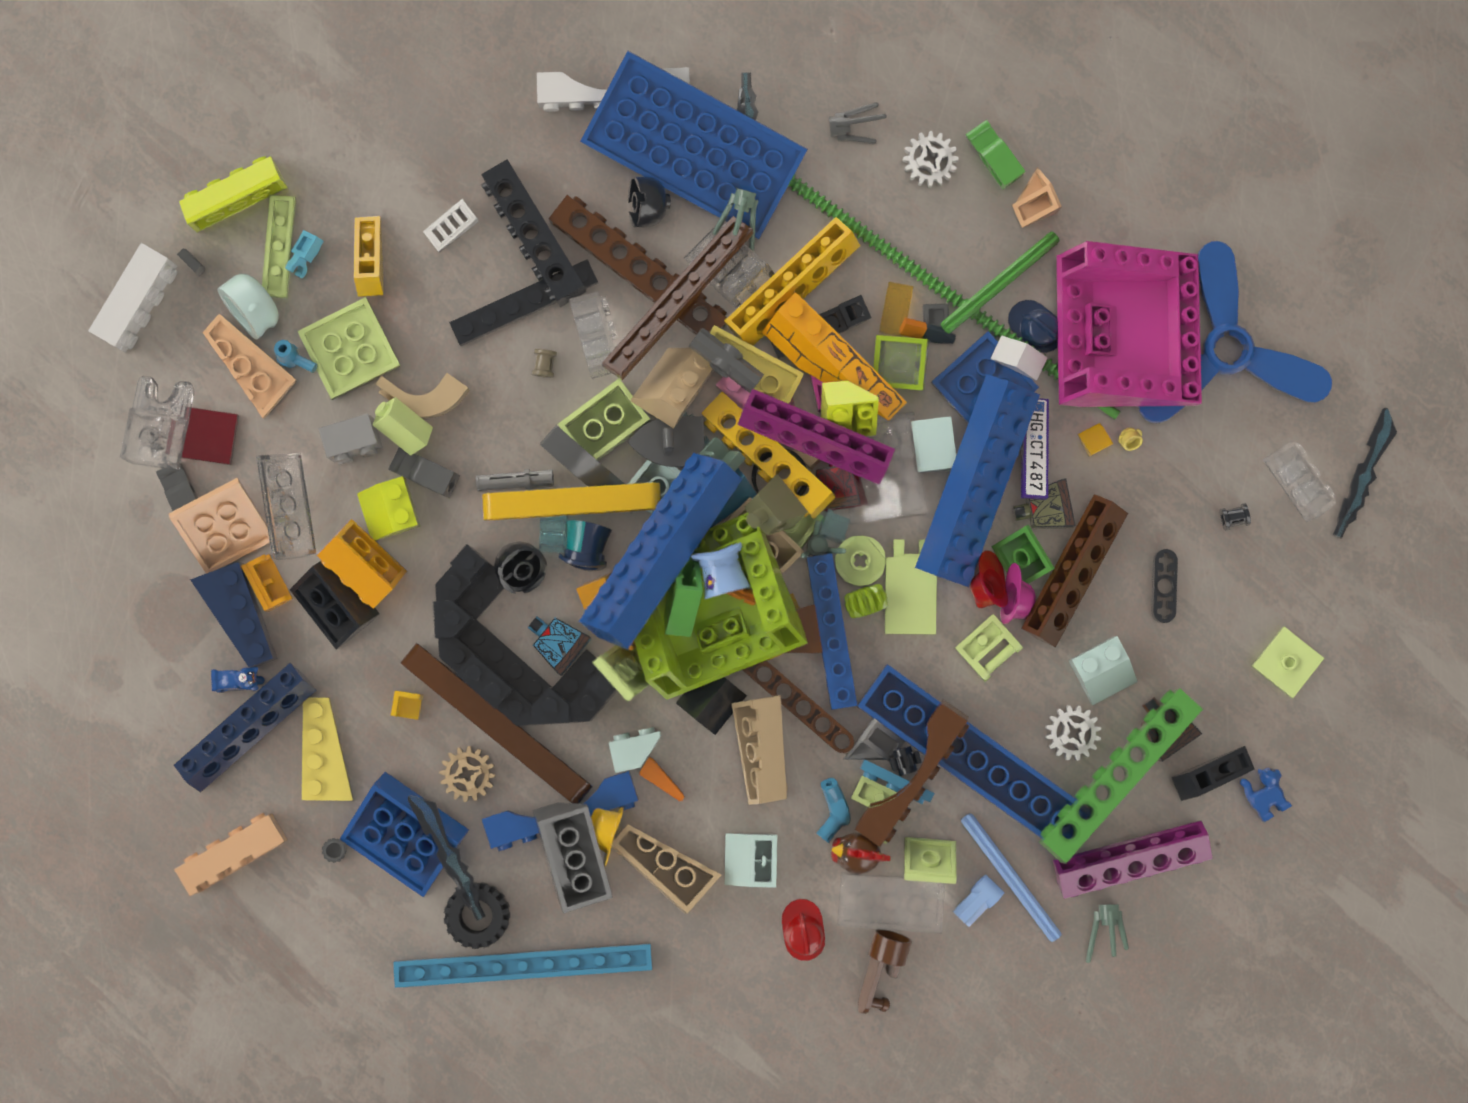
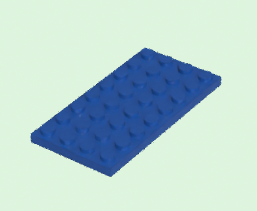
M629 50L626 52L580 141L636 173L658 180L664 188L719 218L729 202L731 193L735 194L737 188L756 193L755 200H758L756 208L755 238L760 239L808 150L806 147ZM735 204L725 220L726 222L733 216L737 218L738 210L734 209ZM750 209L749 213L744 212L742 222L749 227Z

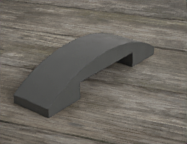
M557 425L540 443L547 452L588 487L625 484Z

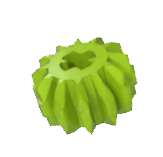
M880 584L866 586L851 591L844 596L846 610L850 617L854 619L876 613L888 606L886 592Z

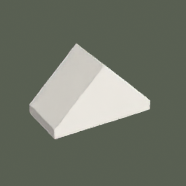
M1001 336L991 356V360L1037 381L1048 358L1029 344Z

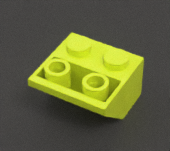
M850 381L822 383L821 418L866 437L876 435L878 396Z

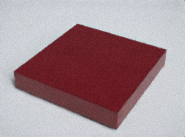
M187 407L179 457L231 465L239 415Z

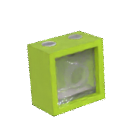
M876 335L873 368L892 388L924 391L929 340Z

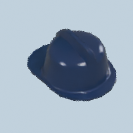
M1034 300L1020 301L1011 308L1008 323L1013 333L1017 334L1018 338L1022 337L1023 342L1028 341L1030 346H1034V349L1040 350L1042 353H1048L1058 348L1057 316Z

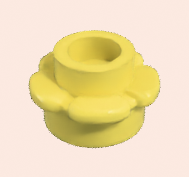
M1132 427L1126 428L1121 432L1118 442L1127 451L1136 450L1143 443L1142 431L1140 429L1135 430Z

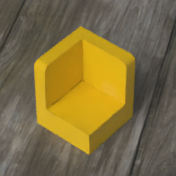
M395 690L391 716L419 720L423 694Z

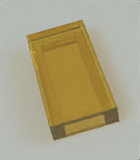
M888 282L879 329L880 333L904 337V335L900 334L899 328L904 319L908 318L914 286Z

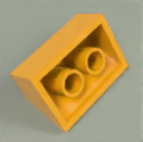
M352 519L317 555L326 568L335 572L344 585L351 587L358 594L360 600L370 605L373 609L393 590L407 572Z

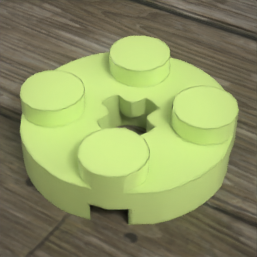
M863 535L852 536L839 546V548L846 549V553L836 554L835 566L837 573L845 582L859 587L870 585L881 577L884 572L886 558L884 549L878 541ZM856 554L860 557L863 555L867 557L864 568L860 565L857 567L854 565L856 561L854 556Z

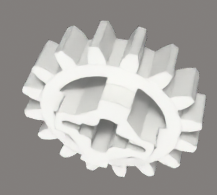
M929 131L928 137H924L922 133H919V141L912 138L910 140L912 148L906 147L904 152L909 154V156L903 157V162L909 163L904 170L905 172L912 171L910 180L912 181L917 177L919 179V186L924 181L927 182L929 188L932 187L934 181L941 186L942 178L948 181L951 178L948 171L955 172L957 168L952 165V163L958 161V157L952 156L956 152V147L949 148L951 139L941 140L942 133H939L937 138L933 137L932 131ZM931 144H936L941 148L937 149L935 147H932ZM920 147L921 156L914 160V153ZM927 154L930 155L931 158H936L934 161V166L933 164H931L930 161L925 162ZM947 159V165L941 172L939 164ZM920 170L927 171L930 175H925Z
M1068 705L1066 706V712L1057 709V718L1054 716L1049 717L1053 724L1045 726L1046 729L1051 730V734L1046 735L1045 739H1052V743L1048 747L1050 749L1055 747L1058 749L1055 755L1060 756L1062 753H1065V760H1070L1071 755H1074L1075 760L1078 761L1080 760L1081 753L1085 757H1089L1088 749H1097L1093 743L1094 740H1101V737L1096 736V732L1100 731L1101 727L1094 726V723L1098 720L1097 717H1088L1091 712L1090 710L1081 713V706H1076L1075 711H1072L1071 706ZM1069 716H1078L1083 721L1075 723ZM1060 723L1062 725L1061 734L1057 736L1056 731L1058 724ZM1069 726L1074 729L1078 728L1079 731L1076 733L1077 740L1074 737L1068 738L1067 734L1070 733ZM1090 730V736L1086 743L1084 740L1085 732ZM1073 743L1078 750H1068L1062 745Z

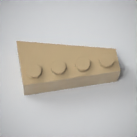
M627 825L612 842L611 847L684 914H687L721 876L718 872L707 868L630 825Z

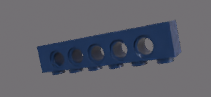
M289 663L178 760L174 767L187 784L201 793L317 690L304 673Z

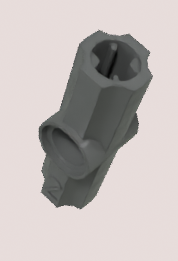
M704 328L700 330L689 345L691 349L710 362V366L715 372L725 378H731L749 393L764 376L762 372L743 359V355L739 350L728 343H722Z

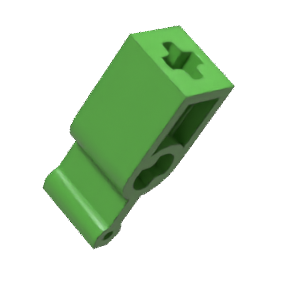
M987 120L965 135L1002 190L1021 178L1026 172Z

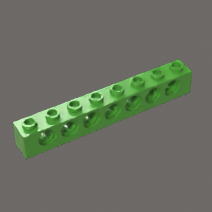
M1179 688L1174 691L1170 689L1160 699L1163 704L1157 710L1153 708L1143 718L1146 723L1140 729L1136 727L1126 737L1129 742L1123 748L1118 747L1109 756L1112 761L1105 768L1103 766L1099 767L1092 775L1094 781L1088 787L1086 785L1082 786L1075 794L1077 800L1071 806L1069 804L1064 806L1058 813L1060 819L1054 826L1050 823L1041 832L1040 835L1043 838L1039 843L1061 863H1067L1203 710L1182 689ZM1167 710H1171L1175 714L1176 719L1173 724L1165 720L1164 715ZM1150 729L1158 732L1159 738L1156 743H1152L1147 737ZM1133 748H1138L1141 751L1142 757L1139 762L1133 761L1130 756ZM1116 767H1121L1124 770L1125 776L1122 781H1117L1113 776V771ZM1099 786L1107 789L1108 795L1105 800H1100L1096 795V790ZM1082 805L1088 806L1091 811L1090 817L1087 820L1082 819L1079 815V809ZM1065 824H1069L1073 828L1074 833L1070 839H1066L1062 835V827Z

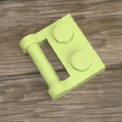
M992 614L960 642L955 649L975 670L979 677L986 682L991 678L990 674L1012 654L1020 652L1023 647L998 618ZM1005 639L1008 645L982 667L978 661Z

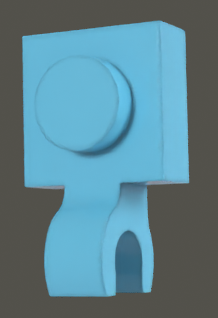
M303 230L291 250L294 255L287 262L285 269L293 273L298 266L294 275L303 278L307 273L306 262L311 263L324 241Z

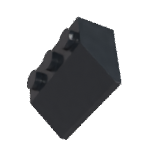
M321 561L313 565L289 589L336 650L367 627L380 614L376 608L373 609L370 605L362 602L358 594L351 587L344 585L340 577L331 569L326 568Z

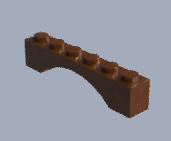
M942 699L927 723V751L918 772L897 793L883 800L871 803L855 826L857 832L880 847L884 841L887 843L891 841L897 831L894 829V826L899 820L904 822L911 811L908 806L912 800L918 801L926 790L923 787L928 778L930 780L934 779L940 770V767L937 765L942 757L947 760L955 748L952 743L956 737L962 738L968 730L969 725L966 723L969 716Z

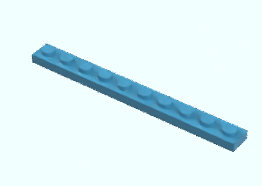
M651 943L394 961L395 988L647 971L652 970Z

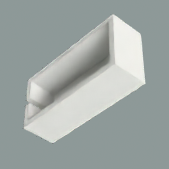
M141 243L88 331L125 353L128 349L131 350L137 342L138 336L136 335L141 327L144 328L151 318L149 313L153 306H157L163 299L164 293L162 291L167 283L171 284L175 279L177 265L167 257Z

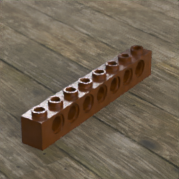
M566 195L548 218L549 222L649 300L656 303L680 275L675 273L672 276L665 270L667 266L656 257L652 260L646 256L647 250L640 244L635 242L632 245L625 239L627 235L617 227L611 229L605 224L607 220L595 211L592 214L585 209L587 204L580 198L574 196L572 199L569 195ZM579 216L587 219V224L582 228H577L573 225L574 219ZM597 232H604L607 235V239L603 243H596L593 240V236ZM618 247H623L627 250V255L622 259H617L613 256L614 250ZM641 262L646 264L648 268L644 274H636L633 271L634 265ZM657 278H664L668 284L665 289L657 290L653 286L654 281ZM702 292L677 319L679 323L695 335L702 328L710 333L714 325L722 330L726 326L724 320L727 319V312L717 304L711 306L705 301L707 297ZM697 309H704L708 316L705 320L698 321L693 317V313Z

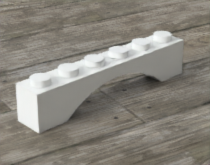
M663 68V70L690 84L689 68ZM563 72L537 73L539 108H544V111L547 112L558 111L559 107H569L571 111L584 110V107L594 106V109L597 110L607 91L585 86L571 79Z

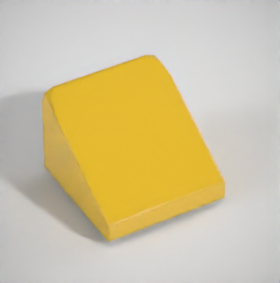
M1101 423L1077 434L1089 457L1113 445L1111 438Z

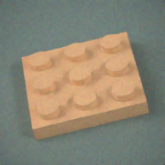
M238 478L169 513L170 520L205 573L220 569L275 540L272 531Z

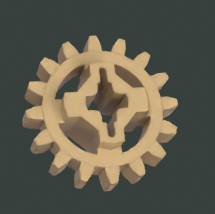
M471 746L467 747L466 752H463L462 748L459 747L457 748V755L452 752L448 753L450 761H442V764L446 766V770L439 771V774L445 775L446 779L440 783L448 784L449 787L446 789V793L455 792L453 799L457 800L462 795L464 802H468L469 796H472L474 801L478 800L479 792L483 796L487 795L485 787H493V784L489 782V778L496 777V774L490 773V769L495 765L487 764L486 761L489 759V755L480 756L482 749L479 748L473 753ZM467 757L477 759L481 765L475 766L471 764ZM458 760L459 767L456 773L451 775L452 766ZM464 767H467L468 770H479L471 776V781L462 777L457 779V776L465 772ZM485 773L482 784L477 788L476 781L479 775ZM460 782L464 784L468 791L460 790L454 783Z

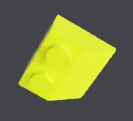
M401 476L357 493L369 535L375 541L421 527L405 477Z

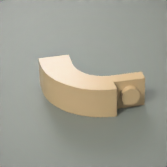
M446 373L434 390L418 396L405 393L383 376L376 383L381 388L378 392L389 401L396 397L422 419H432L447 414L456 408L470 391L468 387L448 373Z

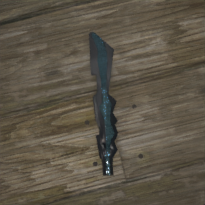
M1383 408L1366 444L1370 446V450L1364 463L1357 465L1350 483L1349 495L1343 499L1337 517L1338 524L1333 533L1337 538L1342 539L1348 525L1357 519V511L1364 507L1365 497L1369 496V485L1377 478L1373 468L1397 434L1388 408Z
M413 795L408 796L407 799L425 835L427 836L431 833L439 849L436 855L447 874L455 881L457 885L455 890L466 907L470 908L477 921L486 917L479 903L480 892L474 887V877L467 871L468 866L460 859L459 848L449 846L436 803Z

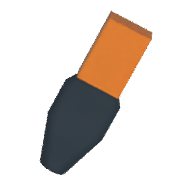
M905 318L899 328L901 335L928 339L932 343L953 344L956 339L955 334L952 332L950 334L946 333L940 326L927 325L925 322Z

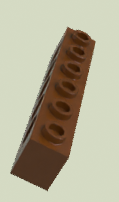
M1095 494L1093 495L1057 561L1055 569L1051 572L1021 629L1036 639L1056 648L1129 514L1113 501Z

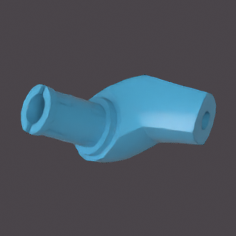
M828 778L821 782L830 817L816 834L827 843H830L842 826H848L851 820L845 796L834 778Z

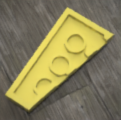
M714 325L710 334L714 335L722 343L734 346L742 353L744 360L764 374L754 389L789 404L804 373Z
M308 698L303 702L302 800H354L330 698Z

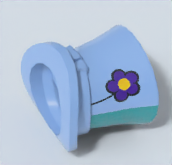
M741 542L716 552L691 555L692 560L699 562L703 570L704 599L751 587L737 559V552L742 548Z

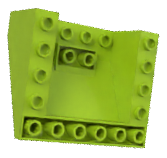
M749 513L709 528L692 555L716 552L741 542L742 548L737 552V559L751 586L747 590L752 589L756 604L750 605L745 603L744 599L739 600L726 593L704 599V580L701 567L703 593L691 637L665 634L664 611L667 599L666 592L634 639L645 680L666 700L808 643L801 620L767 537L760 527L752 528L749 526L746 520Z

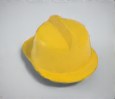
M623 807L618 812L596 808L591 816L599 849L605 852L604 867H606L609 859L613 837L620 823Z

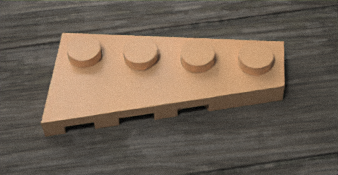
M218 314L203 331L206 339L237 380L261 417L265 419L297 380L221 314Z

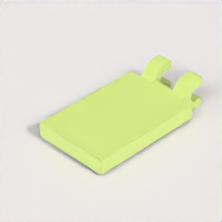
M894 539L893 557H885V592L888 598V606L885 608L884 634L936 635L937 576L915 568L925 540H919V554H904L905 539Z

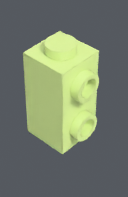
M394 397L387 403L382 402L377 407L373 426L405 452L412 455L427 446L433 427L399 399Z

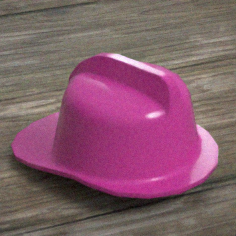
M1013 563L1008 569L1005 581L1008 604L1004 608L1001 607L1000 618L1003 624H1008L1012 619L1026 620L1036 602L1034 589L1031 585L1022 581L1020 567L1017 563Z

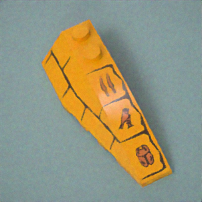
M796 292L777 310L762 332L800 370L817 378L823 383L850 381L878 396V415L888 421L907 403Z

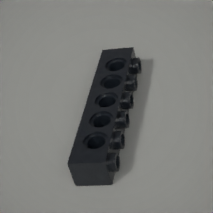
M508 159L482 173L484 183L481 186L488 198L492 195L497 203L493 205L500 218H507L510 224L506 227L512 238L516 239L518 237L522 243L519 249L526 261L530 258L533 261L535 267L531 269L538 281L544 280L548 286L544 290L552 303L557 301L558 305L562 307L586 293L582 281ZM503 189H512V193L509 196H500ZM517 209L525 210V214L520 218L513 217V213ZM530 230L538 231L537 236L533 239L525 237L526 233ZM542 251H549L551 253L550 257L546 260L538 259V255ZM555 272H562L564 274L563 278L559 281L551 280V276Z

